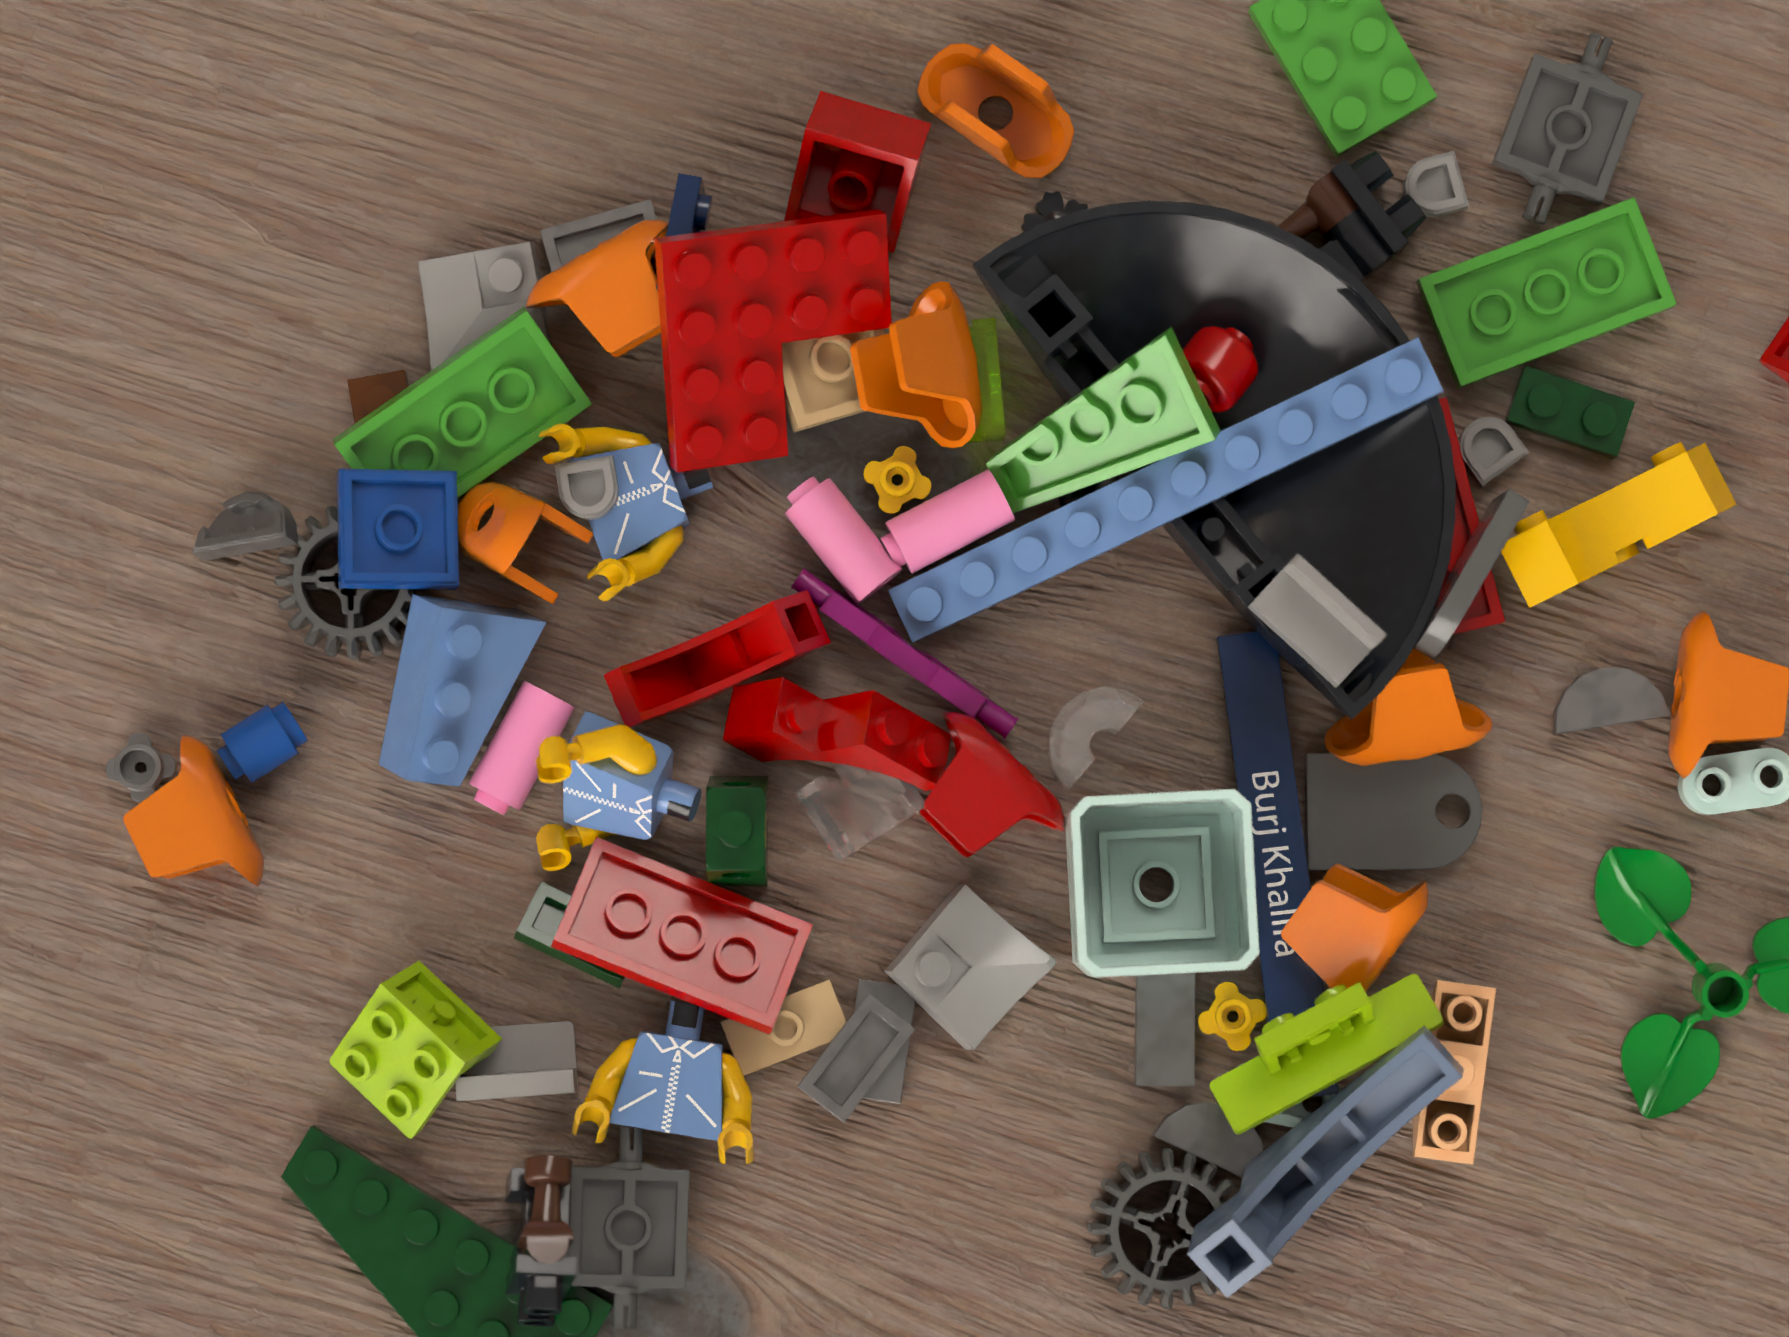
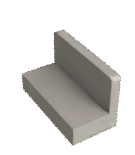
M1296 554L1248 606L1253 613L1335 688L1386 637L1383 630L1299 554Z
M571 1021L493 1026L491 1028L502 1038L500 1044L492 1055L461 1074L455 1082L456 1101L575 1093L579 1091L575 1026Z

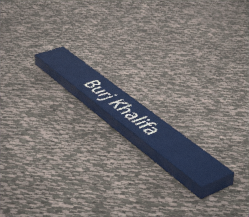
M1257 631L1218 636L1217 646L1236 788L1251 803L1259 960L1267 1019L1270 1022L1280 1015L1292 1013L1295 1017L1314 1007L1315 999L1325 991L1323 979L1281 937L1282 929L1311 888L1279 653ZM1337 1083L1311 1097L1337 1094Z

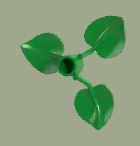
M1613 846L1606 850L1601 858L1594 882L1596 909L1604 927L1620 942L1633 947L1645 945L1659 930L1697 971L1692 980V993L1696 1001L1701 1004L1700 1009L1688 1013L1682 1023L1665 1013L1648 1015L1636 1022L1623 1039L1620 1055L1622 1071L1640 1113L1647 1119H1653L1669 1114L1686 1105L1710 1083L1719 1066V1042L1711 1032L1693 1027V1025L1700 1020L1709 1021L1713 1015L1729 1018L1739 1014L1748 1003L1749 989L1753 986L1752 979L1756 974H1758L1756 981L1757 991L1761 998L1772 1008L1789 1014V917L1774 919L1756 931L1752 940V950L1758 963L1748 965L1741 976L1725 964H1706L1668 925V923L1680 919L1688 910L1691 902V882L1684 868L1667 854L1656 850Z

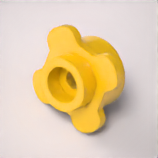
M900 446L895 449L893 456L882 462L871 461L865 466L864 479L875 487L880 497L878 506L887 514L898 513L903 504L910 502L914 498L925 499L931 491V481L928 477L921 475L915 463L917 455L910 447ZM894 475L902 476L903 483L896 486L892 483Z
M1223 982L1215 988V999L1209 1009L1200 1013L1198 1026L1203 1033H1215L1226 1040L1231 1050L1242 1051L1249 1047L1251 1043L1250 1033L1256 1023L1265 1020L1267 1016L1266 1005L1260 999L1251 1000L1239 993L1234 983ZM1230 1011H1235L1238 1014V1019L1235 1022H1230L1227 1019V1014Z

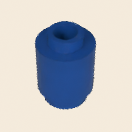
M281 702L272 709L267 704L221 733L220 735L226 745L219 748L217 752L235 780L246 774L251 783L299 754L296 748L307 742L308 739L285 703Z

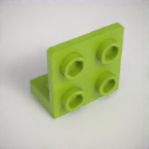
M417 961L379 985L329 1061L347 1081L406 1137L413 1138L421 1132L459 1076L492 1055L502 1041V1038L422 962Z

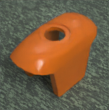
M967 43L950 44L939 51L927 63L920 77L917 89L922 105L973 144L1025 178H1042L1054 171L1065 159L1074 135L1070 116L1058 104L1050 85L1044 79L993 44L983 49ZM992 97L1003 98L1010 104L1013 111L1011 122L1000 130H992L979 119L978 112L981 104Z
M643 220L622 233L598 244L597 247L585 254H580L561 268L545 275L532 288L527 298L526 308L569 306L602 347L615 358L621 357L661 334L658 291L656 290L657 277L651 264V257L655 251L654 238L666 237L669 222L664 220Z
M940 281L932 283L916 298L908 318L900 319L890 324V333L859 340L850 346V353L862 410L917 420L939 445L947 448H957L964 446L975 434L981 421L983 406L977 355L964 305L949 282Z
M496 482L476 485L464 496L457 507L458 549L464 555L551 604H554L559 594L511 565L529 537L538 518L563 533L589 544L593 537L591 531L547 503L510 486ZM494 505V510L491 518L489 519L487 524L481 530L478 531L479 522L482 516L489 507Z
M1705 611L1696 614L1681 633L1673 683L1674 694L1671 704V722L1668 739V755L1674 769L1683 779L1693 771L1709 744L1764 741L1767 738L1782 736L1785 728L1789 691V669L1787 667L1725 649L1718 641L1710 616Z
M1413 648L1405 663L1382 692L1352 720L1345 715L1336 721L1326 732L1324 742L1326 749L1339 760L1368 766L1391 761L1420 759L1441 752L1470 747L1483 739L1491 730L1493 724L1491 718L1483 710L1471 703L1455 698L1448 671L1443 664H1435L1434 659Z
M184 734L180 741L181 769L179 774L127 812L123 817L124 824L149 875L153 878L163 877L165 879H172L229 863L243 877L259 887L263 877L264 857L252 834L245 814L242 813L235 799V794L211 749L195 737Z
M1334 864L1324 878L1317 881L1282 929L1281 937L1328 984L1329 989L1338 985H1345L1346 988H1349L1360 982L1367 994L1391 961V957L1400 945L1404 943L1416 923L1424 915L1428 907L1429 897L1427 881L1424 880L1405 892H1396L1341 864Z

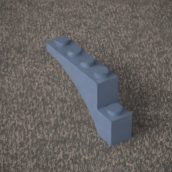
M1425 1025L1246 1164L1239 1192L1195 1226L1187 1255L1228 1298L1271 1265L1273 1258L1326 1199L1399 1129L1463 1077L1464 1068Z

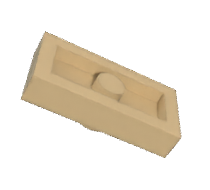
M829 979L785 996L770 1035L731 1019L722 1021L721 1025L734 1058L738 1060L745 1076L831 1042L846 1023V1019Z

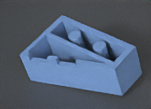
M412 594L379 765L407 781L460 787L546 622L515 608Z

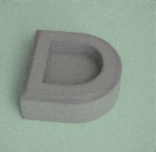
M1455 151L1419 160L1405 176L1403 196L1408 194L1413 198L1426 217H1439L1466 210L1469 207Z
M1483 417L1473 421L1463 430L1458 440L1465 468L1479 488L1529 453L1514 430L1503 420L1494 417Z
M613 455L554 465L561 502L572 515L583 520H596L604 517L614 508L618 500L619 486Z

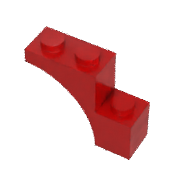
M805 590L771 601L720 627L656 654L620 666L603 676L624 724L632 728L701 704L748 679L783 668L830 644L831 641L809 591Z
M780 677L733 687L723 741L761 762L810 760L844 764L882 773L928 791L933 790L945 772L952 734L875 690L821 699L788 679Z

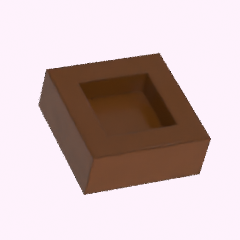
M399 370L347 380L354 422L357 423L409 387L407 372Z

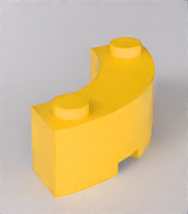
M1682 441L1650 457L1655 466L1654 468L1550 519L1547 518L1544 510H1541L1518 521L1514 528L1516 536L1507 540L1501 553L1529 608L1639 554L1640 551L1635 542L1641 539L1646 548L1649 549L1737 505L1706 443L1686 451Z

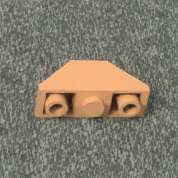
M1442 980L1435 981L1431 998L1443 1017V1025L1431 1033L1464 1070L1463 1077L1413 1117L1414 1157L1471 1165L1474 1163L1496 988Z

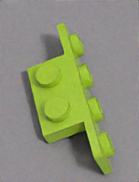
M1410 974L1369 997L1360 982L1349 988H1346L1345 985H1338L1319 995L1314 1001L1315 1006L1294 1017L1292 1013H1286L1268 1022L1262 1028L1263 1034L1254 1038L1259 1056L1210 1082V1089L1233 1131L1236 1134H1242L1375 1063L1424 1025L1430 1032L1440 1028L1443 1025V1017L1417 974Z

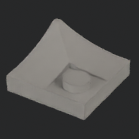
M534 242L418 261L427 321L431 371L522 307L526 308L527 298L532 288L541 279ZM546 307L526 308L552 345Z
M966 884L956 885L884 972L965 1050H974L1002 1017L1057 962L1011 926Z

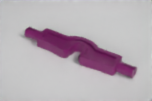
M806 568L802 570L792 584L791 589L797 592L808 590L814 604L820 608V611L974 719L976 717L1003 736L1004 739L1019 718H1015L990 700L989 696L929 653L920 651L910 645L894 628L862 606L856 605L852 599L839 590L831 588L808 572Z

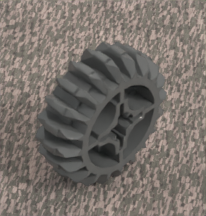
M331 505L326 507L328 526L323 528L321 523L313 516L305 519L306 526L313 535L306 540L297 533L298 544L295 546L301 548L297 557L288 553L279 554L278 561L294 569L293 575L276 576L275 585L285 589L293 588L294 594L282 597L278 600V605L282 610H292L299 607L300 611L291 617L288 626L292 630L297 631L311 624L312 626L304 639L308 646H316L327 635L325 654L328 656L336 657L340 652L342 643L347 642L348 658L359 660L362 654V642H367L372 655L380 657L384 654L380 637L386 635L389 641L396 647H400L403 644V636L395 628L401 622L405 625L407 624L412 594H415L416 589H357V595L352 599L349 597L351 592L349 589L339 588V585L335 582H328L339 581L338 563L331 569L317 570L316 573H311L313 564L319 554L329 544L338 540V509ZM309 590H321L324 593H335L339 596L342 604V613L345 614V628L331 625L321 617L312 602ZM399 590L396 601L391 609L378 621L363 627L364 618L367 617V608L371 599L380 593Z
M1163 1148L1160 1155L1161 1166L1153 1167L1149 1153L1143 1151L1138 1154V1160L1143 1171L1134 1174L1131 1167L1124 1161L1117 1165L1119 1172L1127 1180L1120 1188L1109 1178L1102 1180L1101 1186L1114 1196L1110 1204L1101 1199H1092L1091 1208L1106 1214L1105 1222H1089L1087 1224V1231L1095 1235L1105 1234L1106 1241L1091 1246L1090 1251L1093 1257H1102L1111 1253L1113 1259L1104 1264L1100 1272L1104 1278H1110L1120 1270L1125 1273L1117 1286V1291L1122 1295L1130 1292L1137 1282L1141 1285L1138 1292V1302L1141 1305L1147 1306L1151 1301L1153 1291L1160 1290L1162 1308L1171 1309L1173 1305V1291L1181 1290L1185 1304L1192 1306L1196 1303V1297L1191 1286L1200 1283L1202 1289L1209 1296L1217 1292L1215 1285L1198 1265L1178 1275L1161 1276L1163 1268L1167 1266L1172 1253L1180 1248L1189 1247L1191 1238L1179 1235L1174 1241L1170 1237L1171 1243H1162V1246H1160V1235L1149 1224L1138 1220L1143 1218L1154 1222L1158 1216L1164 1220L1163 1214L1172 1213L1173 1210L1175 1213L1174 1222L1187 1234L1193 1235L1195 1227L1188 1223L1185 1215L1188 1202L1186 1198L1190 1185L1197 1188L1204 1195L1212 1212L1224 1204L1221 1197L1229 1193L1234 1185L1229 1179H1224L1212 1187L1209 1182L1214 1177L1217 1166L1211 1162L1205 1164L1198 1175L1193 1173L1196 1164V1155L1194 1153L1186 1152L1179 1168L1173 1167V1151L1170 1148ZM1173 1180L1170 1191H1167L1162 1204L1158 1207L1144 1210L1126 1205L1128 1200L1142 1187L1156 1181ZM1119 1222L1130 1225L1147 1235L1149 1244L1144 1271L1134 1266L1125 1256L1119 1239Z

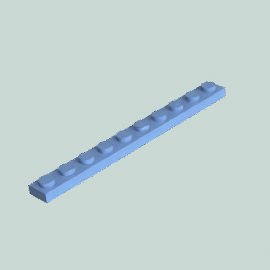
M1419 338L1413 339L1221 431L1217 438L1211 442L1155 462L889 589L888 592L912 643H916L1443 393V388Z

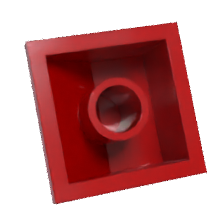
M820 91L805 128L784 221L879 209L886 213L888 252L894 253L921 166L931 123Z

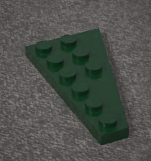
M315 1125L309 1128L281 1175L284 1182L418 1337H596L614 1306L613 1302L586 1286H570L567 1294L562 1298V1311L559 1315H555L553 1327L517 1325L518 1295H505L506 1276L511 1268L510 1260L515 1247L514 1243Z

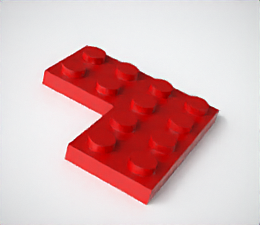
M879 209L654 238L670 467L676 472L788 456L782 343L889 328L892 323L887 219L886 213Z

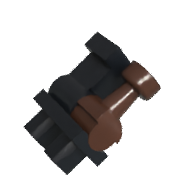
M1374 151L1357 159L1352 164H1349L1345 159L1331 169L1329 173L1313 184L1306 196L1305 202L1277 227L1301 239L1318 229L1327 241V244L1319 250L1332 257L1363 282L1404 250L1408 244L1407 239L1424 222L1426 216L1408 194L1384 211L1372 193L1390 181L1394 175L1380 154ZM1266 221V222H1268V223H1270V224L1276 226L1273 222H1271V221Z
M542 1155L526 1158L524 1168L512 1167L506 1179L505 1203H521L520 1236L512 1252L511 1268L506 1276L505 1295H518L517 1325L553 1327L555 1315H559L562 1311V1298L567 1294L577 1275V1257H567L568 1250L574 1241V1236L569 1226L572 1160L565 1157Z

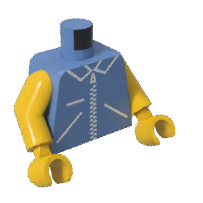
M557 424L541 431L539 437L551 436L559 444V452L543 456V460L547 464H555L571 456L575 458L566 461L567 463L611 455L614 457L619 486L616 505L604 517L588 520L603 560L587 573V578L591 579L594 575L599 574L605 576L611 584L610 588L598 596L599 599L609 601L624 587L631 586L661 572L683 543V529L690 524L681 500L714 488L707 469L676 472L668 466L660 443L651 444L644 434L610 427L573 429L566 424Z
M585 711L569 744H567L564 738L559 736L547 737L542 741L539 747V755L535 760L540 781L544 783L563 781V822L572 825V828L566 830L561 825L547 824L538 831L536 843L542 867L547 871L563 869L571 861L570 846L580 843L582 848L594 843L596 837L606 839L615 835H623L642 840L652 838L664 814L691 822L697 812L702 791L698 787L673 780L674 751L668 745L640 734L627 725L617 724L594 713Z
M671 1000L665 1034L641 1031L638 1038L623 1040L597 1069L585 1102L575 1111L571 1131L576 1136L581 1123L585 1121L594 1122L599 1126L595 1143H601L606 1138L610 1122L612 1124L718 1141L719 1160L722 1164H726L725 1152L732 1146L745 1148L746 1164H750L754 1159L753 1137L750 1133L752 1125V1093L738 1060L730 1054L724 1053V1045L700 1040L705 1009L691 1003Z

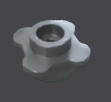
M135 733L128 738L127 746L119 752L117 757L107 762L106 774L111 781H119L124 787L128 788L131 791L132 799L141 803L155 792V788L164 778L175 774L177 765L172 755L161 754L152 746L151 738L147 734ZM140 762L146 764V771L144 773L136 771V765Z

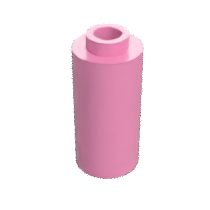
M987 469L885 522L889 534L881 537L880 540L892 561L900 567L906 565L910 573L913 574L1015 521V518L991 471Z
M813 476L787 496L792 506L785 512L786 517L856 605L868 599L901 572L902 568L892 561L885 546L831 478L819 483Z
M523 680L468 783L478 789L474 800L502 815H505L509 806L520 811L538 778L535 760L539 755V747L542 741L550 736L560 737L575 707Z

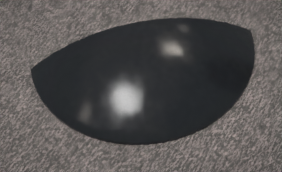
M1149 200L1108 204L1080 210L1039 224L1015 236L972 265L1003 316L1064 403L1170 327H1172L1182 349L1194 334L1203 327L1217 326L1223 329L1235 328L1249 338L1253 345L1252 352L1258 363V374L1255 381L1232 408L1226 412H1212L1221 431L1410 341L1387 308L1358 278L1332 257L1288 231L1261 219L1225 208L1190 202ZM1435 396L1162 526L1185 554L1258 633L1350 720L1356 717L1382 692L1407 660L1429 621L1439 598L1449 564L1455 527L1456 480L1452 446L1439 399ZM1150 463V464H1148V465H1145V466L1139 467V468H1137V469L1128 471V472H1126V473L1120 474V476H1121L1122 478H1124V477H1126V476H1128V475H1130V474H1132V473H1134V472H1137V471H1139V470H1141V469H1143V468H1145V467H1147V466H1149V465H1151V464H1153V463ZM1296 554L1302 556L1386 634V637L1363 658L1336 688L1248 608Z

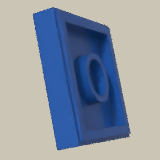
M339 469L337 472L339 588L456 590L459 586L457 471Z

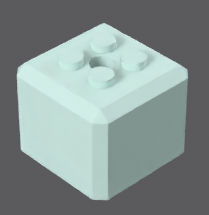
M1237 790L1087 796L1079 800L1065 815L1072 961L1087 976L1112 977L1245 970L1259 955L1251 803ZM1150 868H1161L1172 879V891L1161 902L1149 901L1142 895L1139 888L1142 874Z

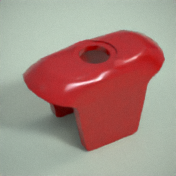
M943 712V719L948 733L952 734L951 740L956 751L955 757L919 809L920 816L962 857L969 858L1021 820H1031L1054 830L1065 831V818L1061 803L1039 782L1025 765H1022L1010 753V750L995 739L972 716L957 712Z

